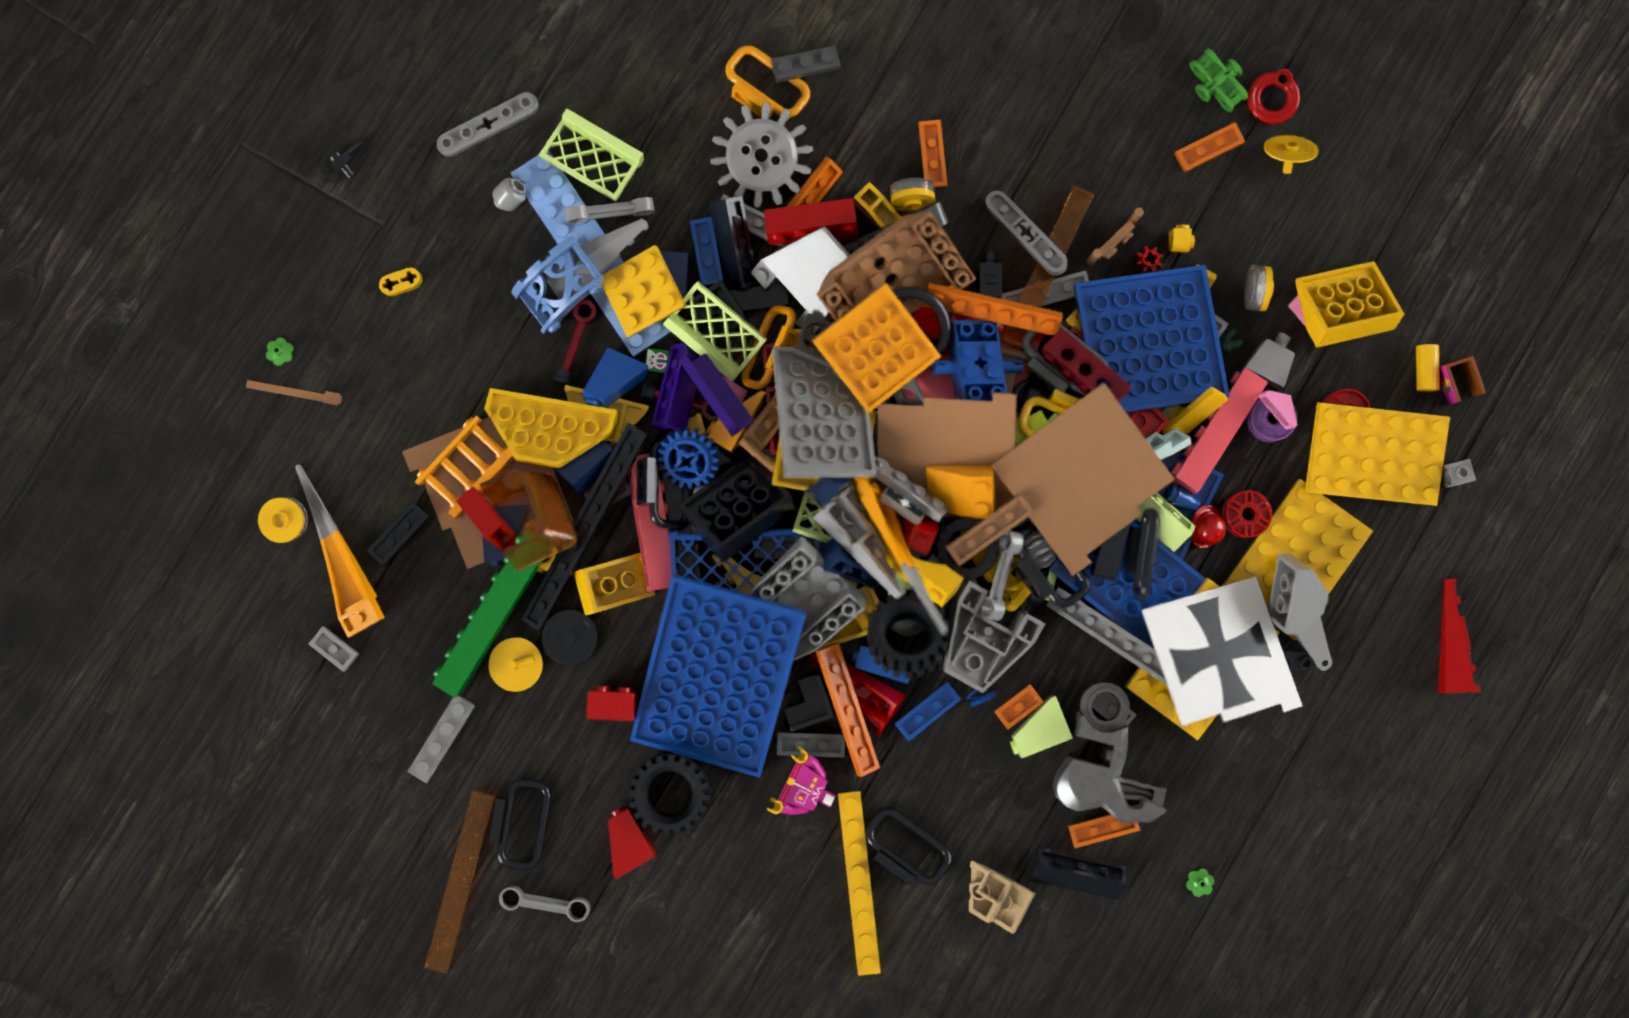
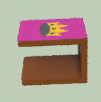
M1474 356L1440 367V384L1448 405L1461 401L1450 367L1459 364L1462 366L1472 397L1486 393Z

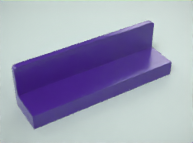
M686 343L671 345L651 424L657 430L672 428L676 431L677 428H680L683 433L688 426L697 387L679 360L687 356L693 362L700 355Z
M703 354L693 362L687 356L679 360L686 373L731 436H734L753 423V418L707 354Z

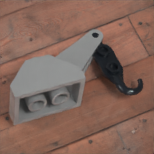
M1278 553L1268 612L1272 622L1285 634H1293L1304 649L1282 650L1289 670L1306 671L1312 666H1317L1323 671L1328 670L1332 666V659L1320 617L1324 614L1325 606L1328 603V591L1313 571L1295 556Z

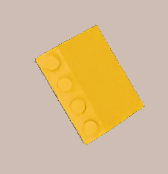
M1374 261L1300 277L1295 280L1306 329L1316 348L1394 330L1404 316V312Z

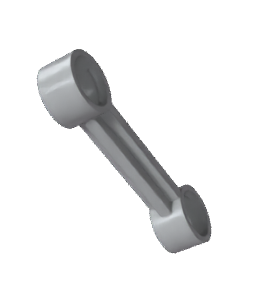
M643 197L630 202L595 206L574 205L566 207L564 211L566 223L578 224L599 218L625 215L645 216L653 214L655 209L653 198Z
M1008 531L998 539V548L1001 555L990 595L985 597L980 606V613L984 619L999 621L1004 616L1005 603L1002 597L1013 556L1017 555L1023 547V537L1019 532Z
M514 885L506 887L499 896L500 905L506 910H514L521 906L567 914L568 918L574 922L585 920L590 913V904L582 897H576L571 901L532 895L523 893L518 886ZM507 890H513L518 893L519 902L516 905L510 906L505 903L504 894ZM582 902L586 906L587 912L583 917L578 918L571 913L570 906L573 903Z

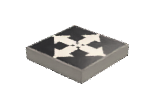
M889 487L879 499L915 525H918L925 516L923 511Z

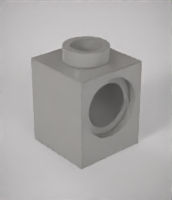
M1470 459L1443 465L1442 478L1445 488L1476 481Z

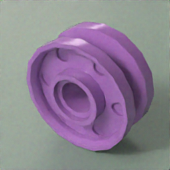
M1260 398L1257 399L1246 416L1249 432L1254 438L1262 442H1275L1284 439L1295 429L1285 430L1277 419L1274 424H1271L1267 419L1268 414L1271 412ZM1293 405V407H1294V412H1295V416H1296V421H1297V412H1296L1295 406Z

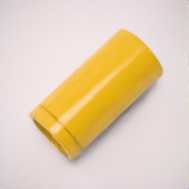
M1439 345L1416 346V391H1439Z

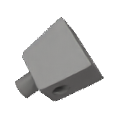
M1279 332L1274 342L1270 339L1262 341L1244 364L1241 371L1246 367L1266 380L1267 384L1275 389L1283 388L1295 356L1294 352L1286 348L1291 337Z

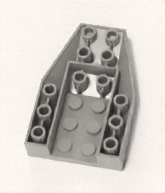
M802 536L753 586L748 594L807 611L793 660L818 650L865 609L866 596L847 578L824 569L822 555Z

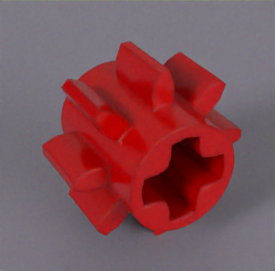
M1145 246L1143 248L1144 254L1140 252L1136 254L1139 261L1135 266L1142 268V274L1149 270L1150 273L1155 272V267L1161 268L1163 266L1159 262L1163 254L1159 255L1156 252L1157 247L1149 250ZM1148 257L1149 259H1153L1154 261L1150 263L1146 262L1145 259Z

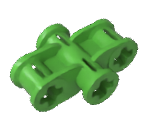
M1206 49L1200 58L1190 62V68L1203 82V84L1195 86L1197 94L1203 101H1210L1211 96L1214 95L1220 105L1227 112H1231L1236 104L1248 98L1244 87L1235 79L1236 76L1242 75V69L1235 60L1229 59L1224 66L1211 49Z

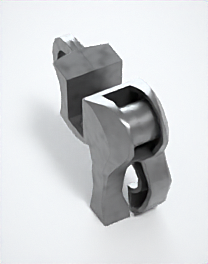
M1099 682L1090 685L1080 699V711L1075 713L1073 734L1107 744V747H1103L1100 760H1103V763L1098 764L1067 756L1055 774L1053 783L1055 795L1063 805L1076 811L1103 807L1121 823L1152 822L1166 813L1163 803L1167 789L1120 777L1128 748L1126 718L1129 715L1130 703L1126 693L1112 683ZM1102 692L1113 694L1118 701L1116 715L1106 721L1097 719L1091 709L1094 697ZM1125 799L1140 801L1138 805L1132 806L1128 805Z

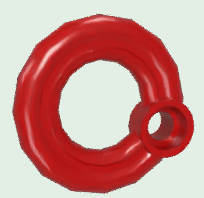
M1281 69L1278 72H1266L1258 76L1249 86L1248 108L1254 117L1264 123L1278 124L1290 119L1297 111L1300 102L1299 88L1293 80L1292 73L1287 69ZM1280 76L1285 77V83L1279 81ZM1269 85L1283 88L1287 95L1286 104L1277 111L1267 110L1263 107L1260 100L1261 92Z

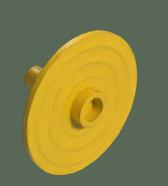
M1275 136L1264 143V151L1270 157L1284 161L1282 172L1285 174L1292 172L1293 163L1311 161L1318 155V147L1313 142L1298 136Z
M509 638L503 640L491 652L489 658L490 675L498 686L507 691L518 692L530 688L537 682L542 673L543 660L541 653L532 642L526 639Z

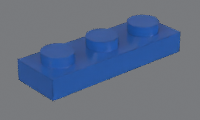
M712 218L691 220L690 225L701 284L705 287L712 286L719 280L723 281Z
M945 682L894 724L909 742L958 703L961 698L950 684Z

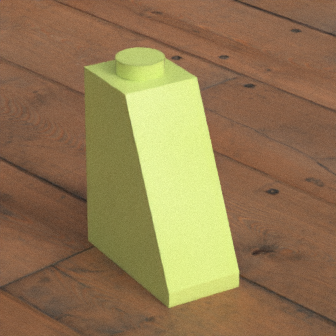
M1055 695L1049 696L1011 735L1013 741L1010 742V745L1015 755L1019 754V757L1024 758L1073 739Z

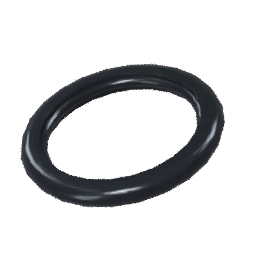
M905 286L891 290L898 300L903 298L922 300L935 311L940 330L934 348L941 356L947 348L951 333L950 318L944 304L937 296L919 287Z

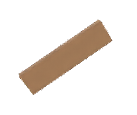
M1019 493L945 547L960 566L1029 517L1034 511L1023 495Z

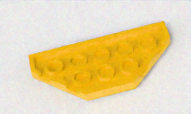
M493 388L489 390L484 407L516 461L553 468L563 467L614 434L619 412L615 409Z

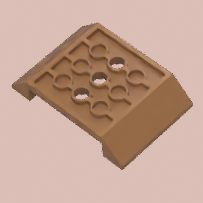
M930 211L901 217L829 270L816 295L837 321L884 283L891 290L905 286L919 287L927 290L929 283L947 287L952 285L955 289L961 290L976 278ZM877 258H884L882 265L874 266ZM896 274L892 282H885L888 275ZM915 298L899 299L910 315L924 304L922 300Z

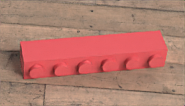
M1246 367L1242 371H1236L1229 380L1232 385L1228 389L1230 395L1227 397L1228 401L1207 417L1209 421L1205 427L1201 425L1194 435L1197 438L1194 444L1187 446L1183 452L1184 460L1182 463L1178 461L1171 471L1174 474L1172 482L1176 485L1180 484L1192 495L1199 492L1257 401V395L1264 390L1268 383Z
M650 454L638 455L628 473V480L646 590L648 592L669 588L672 575L670 537L668 534L672 529L657 527L652 522L649 505L637 506V461L650 457ZM659 478L658 513L662 519L666 520L668 505L666 502H663L662 493H665L663 480Z

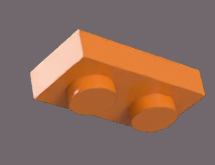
M1029 684L994 710L1004 726L1010 729L1044 702L1031 684Z

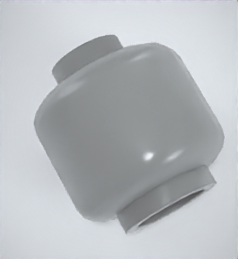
M515 178L502 180L492 192L496 207L511 212L523 203L526 198V189L522 182Z

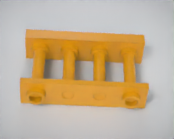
M478 416L470 417L463 424L464 429L428 468L425 466L418 472V479L415 481L420 486L427 482L450 503L449 507L451 509L448 513L455 519H459L465 513L456 502L460 497L456 498L433 474L443 466L465 487V491L474 486L480 493H483L515 459L509 448H502L479 427L483 420ZM472 433L496 454L497 460L492 465L486 464L463 443ZM456 450H459L481 471L480 474L482 476L477 481H471L448 460Z

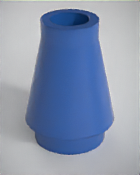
M1172 484L1166 491L1165 500L1173 506L1195 512L1200 505V499L1194 497L1180 484Z

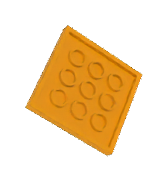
M886 283L812 340L867 413L875 409L941 357Z

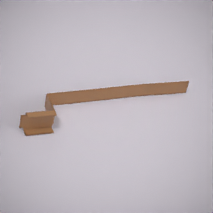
M247 380L246 388L311 399L327 404L338 405L341 404L342 396L334 392L325 391V394L250 380Z

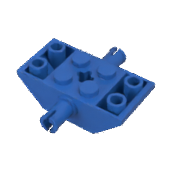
M953 320L948 352L949 360H936L932 363V369H935L932 371L933 375H952L954 395L958 400L992 402L993 393L1007 394L1004 373L1021 374L1023 372V365H1019L1023 363L1022 359L1003 360L997 323L987 320Z

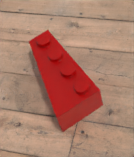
M853 198L764 210L766 235L769 245L790 244L822 227H825L840 244H848L859 239Z

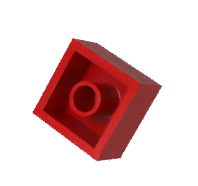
M594 686L593 690L588 691L587 719L634 721L637 714L638 692L633 691V687L620 686L617 687V690H610V686Z

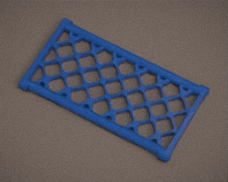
M793 528L768 529L758 537L757 541H752L754 546L748 554L745 555L738 551L743 556V559L736 566H732L727 560L725 561L732 568V571L725 578H721L715 572V568L722 562L721 560L714 567H709L703 561V557L710 551L709 547L702 556H698L692 551L691 547L694 541L703 540L697 532L670 530L668 536L670 537L671 575L677 574L676 563H680L686 569L684 577L692 574L698 581L704 582L710 573H714L721 580V583L718 585L719 587L722 584H726L730 589L738 592L745 583H749L752 587L754 586L750 583L749 578L756 571L765 575L760 570V566L767 559H770L774 564L776 563L771 558V554L780 547L787 552L782 547L785 537H795L798 540L799 536L804 535L792 532ZM762 538H773V541L776 543V547L769 554L759 547ZM814 539L815 549L820 553L819 540ZM682 541L686 549L679 557H676L675 542ZM756 548L765 554V559L759 565H755L748 558L750 553ZM687 551H690L697 557V562L691 568H687L680 561ZM744 560L749 561L754 566V571L748 577H744L737 570ZM699 562H702L709 568V572L703 579H699L692 572V569ZM733 572H737L744 580L737 589H733L727 583V578Z

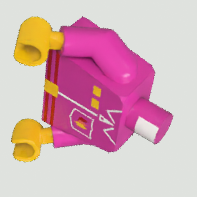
M797 747L801 751L799 756L791 755L796 763L778 800L770 798V801L774 802L775 806L772 809L767 808V810L774 814H805L809 810H814L817 802L830 807L836 796L824 790L828 781L825 779L826 772L819 760L808 754L801 747Z

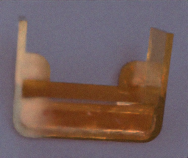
M512 469L480 484L493 506L527 492L536 519L528 522L523 527L522 535L524 541L503 550L516 571L562 552L576 543L577 535L557 482L552 475Z

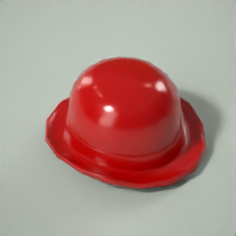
M1203 505L1197 509L1191 521L1196 526L1191 539L1193 544L1199 549L1208 548L1213 544L1219 543L1224 538L1226 525L1217 508L1211 505Z

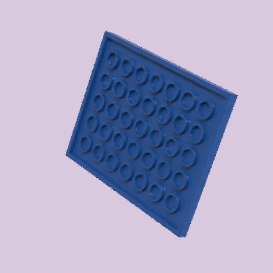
M673 574L630 741L760 778L807 611Z

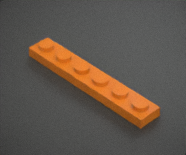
M929 283L927 290L937 296L944 304L947 312L1053 336L1058 332L1063 313L933 283ZM924 302L923 306L930 307L927 303Z
M833 642L816 650V654L856 774L859 777H863L879 769L880 766L840 645L837 642Z

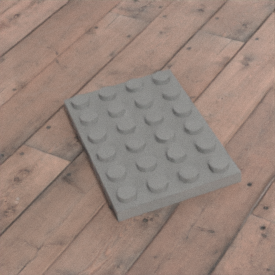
M773 347L772 357L784 478L875 477L877 473L870 413H867L834 369L794 354L795 347ZM807 347L813 353L814 348Z

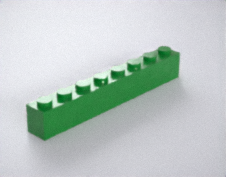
M532 529L527 530L525 533L522 531L515 541L518 545L514 551H509L503 561L506 564L502 571L498 570L493 576L492 582L494 584L491 589L484 591L480 598L482 601L478 609L474 608L468 617L471 621L467 628L463 627L456 637L459 641L455 647L452 645L445 655L447 658L444 665L440 664L433 674L436 678L432 684L454 698L462 694L554 544Z

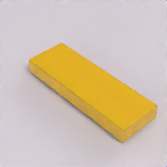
M1210 387L1175 416L1162 429L1163 433L1167 434L1177 428L1187 435L1228 401L1226 395Z

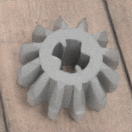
M1039 530L1032 532L1023 540L1024 548L1040 569L1047 568L1055 562L1056 556L1054 551Z

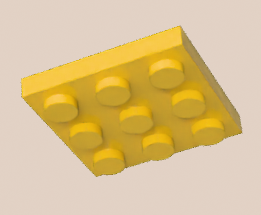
M658 246L650 247L603 274L605 279L602 286L627 337L638 334L686 307Z

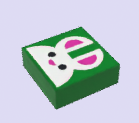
M647 348L645 364L648 365V372L664 373L670 351Z

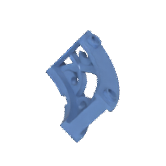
M573 235L549 251L550 255L545 257L544 262L541 263L538 260L526 271L527 277L519 279L511 291L516 300L518 298L522 299L541 324V332L543 334L548 331L553 333L558 330L564 317L590 293L594 295L603 288L602 284L605 278L577 244L578 241ZM572 251L575 252L583 264L575 266ZM555 264L559 265V270L565 268V271L556 272L554 269ZM583 267H586L593 276V280L586 285L581 283V279L587 275H576V271ZM544 274L552 278L566 277L562 299L545 297L547 282ZM537 283L540 285V289L536 287Z

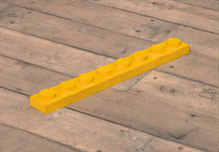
M860 791L838 793L858 976L879 974L881 972Z

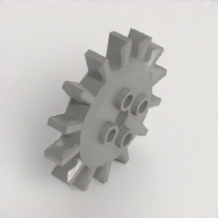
M770 103L763 104L761 119H753L750 108L744 105L741 107L745 118L744 124L737 126L728 117H725L723 120L726 127L730 128L733 132L730 139L727 140L721 136H713L712 141L726 147V156L711 159V164L717 166L727 164L730 172L722 176L718 183L719 185H725L732 179H735L740 186L735 191L734 197H743L748 188L755 191L754 207H761L763 191H771L774 202L779 205L783 203L782 195L779 192L780 186L786 184L791 191L795 193L800 191L799 185L791 179L794 171H799L802 174H811V168L798 164V155L811 153L814 151L813 146L804 145L797 147L795 138L803 134L807 128L805 125H800L790 132L784 127L791 114V111L788 109L781 113L779 120L776 122L769 118L771 112ZM765 135L770 138L768 144L762 142V138ZM744 146L750 148V152L747 155L742 152ZM762 148L767 151L768 157L764 162H759L755 157L758 149ZM774 156L780 158V163L777 165L772 163ZM754 166L760 168L758 175H754L752 172Z

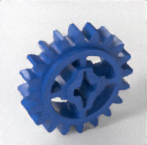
M686 427L683 433L680 428H677L675 434L670 432L667 438H664L661 442L663 446H660L658 449L661 455H659L657 461L663 463L659 469L667 470L664 477L672 476V484L678 480L680 481V488L685 483L688 484L689 489L693 487L694 483L700 488L703 482L708 484L711 480L710 477H715L717 473L715 470H718L720 466L717 462L721 455L715 454L719 449L718 446L711 447L714 441L713 438L705 440L706 432L699 436L698 428L693 433L690 432L689 427ZM673 448L677 451V462L673 459ZM701 454L705 457V468L701 465Z

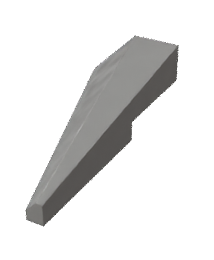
M640 219L579 246L599 273L602 274L620 257L619 253L627 245L631 246L635 242L634 238L642 230H647L649 227L647 221ZM572 251L575 266L583 264L575 252ZM555 264L554 269L556 272L565 271V268L559 270V265ZM586 267L576 271V275H587L581 279L583 285L588 284L593 279V276ZM545 274L548 285L558 299H562L566 277L552 278Z
M850 485L812 518L897 599L906 590L905 588L901 589L895 577L897 572L895 568L890 567L886 559L887 552L873 524L868 523L863 513L865 508L862 503H858L854 495V486Z

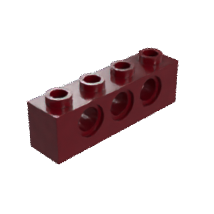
M1062 327L1043 347L1042 354L1044 355V360L1051 366L1055 364L1061 370L1060 373L1067 380L1072 379L1076 382L1079 390L1085 395L1097 388L1096 384L1099 382H1103L1108 386V389L1118 403L1130 392L1131 386ZM1069 353L1073 356V359L1066 361L1061 355ZM1087 368L1091 374L1084 376L1080 374L1079 369Z

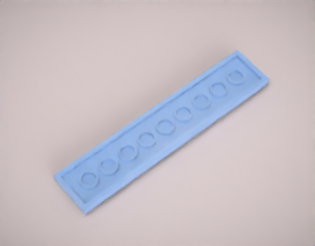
M548 151L547 155L553 158L551 153ZM537 155L511 172L513 178L518 179L524 185L527 199L557 244L571 235L578 241V245L605 235L595 219L578 224L566 223L564 209L569 206L585 204L561 169ZM619 257L601 275L624 262ZM604 288L592 295L633 357H636L671 333L663 325V320L638 334L627 337Z

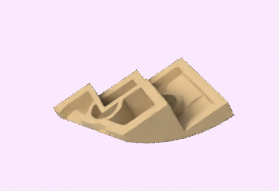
M971 861L969 912L987 923L994 922L1014 934L1035 893L1012 879L976 861Z

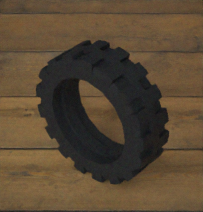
M971 518L958 519L947 525L941 532L937 542V556L940 563L948 566L963 577V579H974L987 573L994 565L998 554L997 540L987 546L985 558L975 567L963 568L952 561L945 546L949 544L951 538L957 532L969 530L980 522Z

